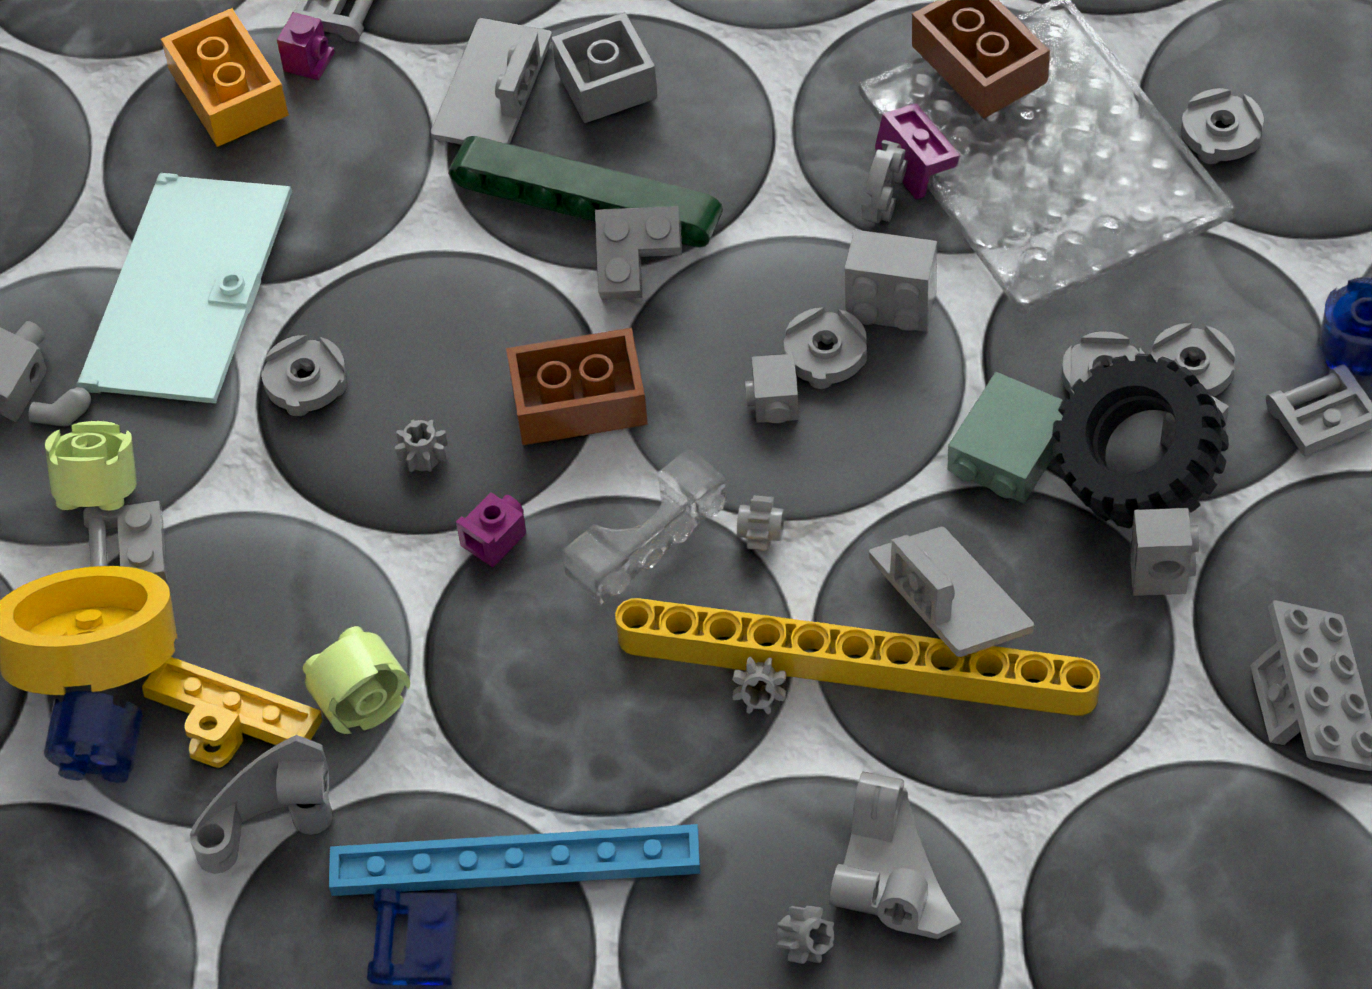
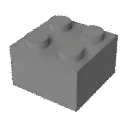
M625 12L552 37L555 69L584 123L658 98L655 65Z
M854 229L845 265V311L854 315L865 325L877 324L898 327L907 331L919 330L928 332L937 293V241Z

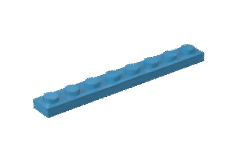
M698 824L331 846L329 889L331 896L701 874Z

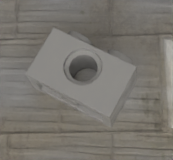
M1188 508L1134 510L1130 549L1133 596L1186 594L1188 577L1196 576L1195 552H1199L1198 525L1190 526Z

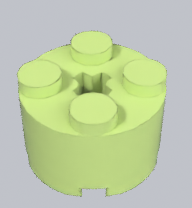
M105 421L80 422L72 425L71 433L60 436L59 429L47 438L45 451L50 490L59 509L73 510L78 507L99 506L102 510H116L124 505V498L130 495L136 488L137 479L132 436L128 430L126 434L121 433L118 424Z
M359 626L345 630L340 635L338 641L327 647L322 653L311 656L303 665V672L306 674L305 684L307 690L334 729L343 734H352L348 729L360 725L363 731H366L383 723L400 708L404 702L400 694L404 686L409 689L411 684L409 676L381 637L375 633L364 632Z

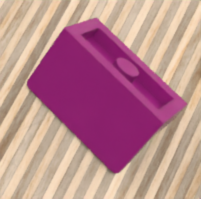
M917 103L882 114L875 143L876 152L878 149L883 150L881 143L883 140L900 144L901 149H905L904 160L908 161L902 183L915 199L925 197L930 176L957 167L960 154Z

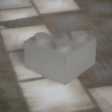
M679 207L595 210L598 293L600 298H642L641 257L682 255Z

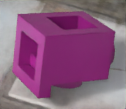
M292 12L277 38L283 71L315 80L321 78L335 53L334 47L328 46V38L324 34L322 20L312 16Z
M490 492L466 518L461 516L456 521L460 546L491 567H494L527 533L523 514L524 510L520 503L510 495H505L500 499Z

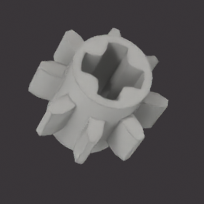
M413 419L405 427L404 431L397 430L398 445L395 446L397 460L403 461L407 459L409 471L412 472L416 469L431 472L439 460L446 461L445 446L448 445L445 430L436 432L434 420L427 422L424 420L415 421Z
M753 495L750 506L740 505L737 518V537L748 538L747 549L768 551L771 541L782 540L785 512L784 509L773 508L774 497Z
M749 657L745 672L734 670L732 680L741 686L733 690V700L743 699L749 714L753 709H764L767 714H770L774 699L778 701L785 700L786 691L777 685L785 681L786 672H776L772 667V658L770 657L765 663H755ZM758 681H764L766 685H763L760 691L752 688Z
M808 905L805 908L789 907L790 915L785 916L777 923V938L779 941L776 944L777 947L790 950L788 954V961L801 964H804L806 961L822 962L821 955L834 945V931L832 928L834 922L821 919L823 915V908Z

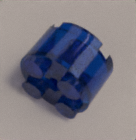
M1359 277L1348 280L1346 286L1337 291L1336 287L1328 295L1320 332V346L1325 355V362L1331 369L1344 364L1354 375L1371 376L1372 278Z
M89 691L65 693L63 702H59L57 698L53 701L44 756L52 764L59 767L58 775L65 779L83 780L85 774L88 773L102 774V778L110 782H126L135 764L143 720L142 711L128 701L126 702L125 709L113 705L114 696Z

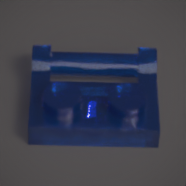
M388 888L377 890L374 893L373 908L377 911L373 961L368 963L366 979L377 985H452L459 903L457 893H400L397 890ZM396 914H409L404 964H394L391 962Z

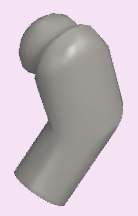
M76 387L68 390L53 404L32 402L29 407V421L31 423L69 426L89 408L91 396L86 389Z

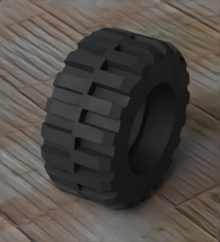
M1138 353L1135 355V361H1130L1126 355L1113 358V365L1104 368L1100 363L1090 369L1092 376L1083 382L1079 378L1071 387L1074 391L1070 400L1063 398L1058 408V411L1063 416L1062 421L1056 420L1053 423L1052 435L1058 441V443H1054L1052 446L1053 457L1060 465L1058 471L1064 482L1095 515L1105 521L1112 519L1117 526L1130 529L1133 526L1134 510L1188 508L1190 513L1201 506L1197 499L1203 493L1211 495L1216 488L1217 483L1213 480V476L1215 473L1222 474L1227 462L1221 454V451L1229 449L1228 435L1223 430L1226 423L1214 399L1191 371L1186 367L1179 368L1174 360L1163 356L1158 358L1156 362L1151 354ZM1148 410H1161L1174 416L1176 423L1174 439L1169 450L1160 461L1146 470L1131 474L1116 473L1108 469L1105 459L1108 441L1114 430L1125 419L1136 413Z

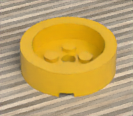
M94 566L66 570L26 583L0 600V673L9 684L24 691L46 695H65V687L91 685L92 692L115 688L155 671L168 661L175 652L174 641L178 638L169 587L162 578L142 569L124 566Z

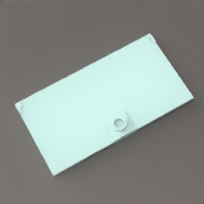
M160 173L76 386L84 388L90 393L101 394V392L216 404L246 318L251 312L259 290L263 271L291 197V186L179 177L178 174Z

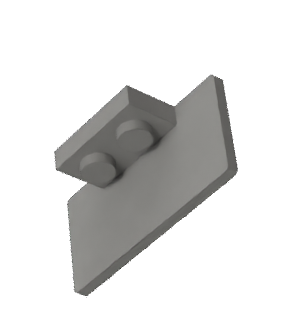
M479 18L432 126V139L462 145L466 137L478 136L510 144L552 41V32L545 29Z
M938 527L910 537L904 535L892 539L891 543L869 550L871 562L958 657L1010 641L1034 631V622L945 527Z
M1274 600L1268 605V610L1277 642L1250 665L1270 743L1285 745L1301 732L1305 751L1309 759L1372 771V719L1343 616Z

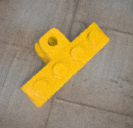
M170 657L162 666L151 672L142 685L145 698L189 713L185 722V733L187 737L192 738L189 744L190 757L216 768L223 767L232 759L243 742L242 733L277 745L295 735L311 740L323 722L321 710ZM208 744L211 746H221L218 751L213 753L204 750Z

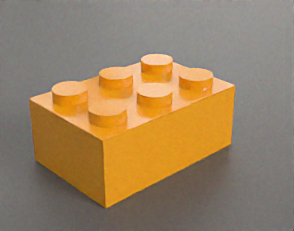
M233 8L161 38L170 73L217 147L289 116L281 82Z

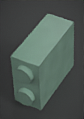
M995 372L948 444L947 470L953 472L964 481H973L992 489L1003 498H1012L1025 503L1053 459L1052 446L1054 443H1058L1052 435L1053 423L1056 420L1062 421L1063 416L1058 411L1062 399Z

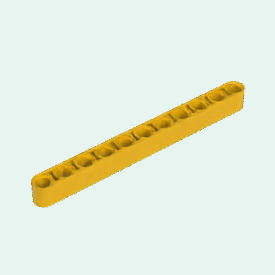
M631 598L622 602L615 612L618 643L626 653L636 656L745 671L749 657L755 663H765L770 657L772 658L774 670L776 672L785 671L786 676L1073 716H1083L1091 713L1098 703L1100 671L1093 662L1079 657L997 646L958 657L938 638L641 598ZM634 625H642L640 628H630ZM677 631H685V632H686V633H683V634H674V632H677ZM720 637H729V638H730V639H727V640H717V639L720 638ZM773 643L774 645L762 646L761 644ZM807 649H816V650H818V651H816V652H806L805 650H807ZM851 655H860V656H863V657H860V658H850V657H848V656H851ZM905 661L907 663L897 665L892 662ZM949 667L951 669L947 671H942L937 668ZM993 673L996 674V676L986 677L981 674ZM1028 679H1037V680H1040L1041 682H1039V683H1031V682H1028V681H1026V680H1028ZM1073 685H1082V686H1085L1086 688H1084V689H1076V688H1073V687H1071V686H1073Z

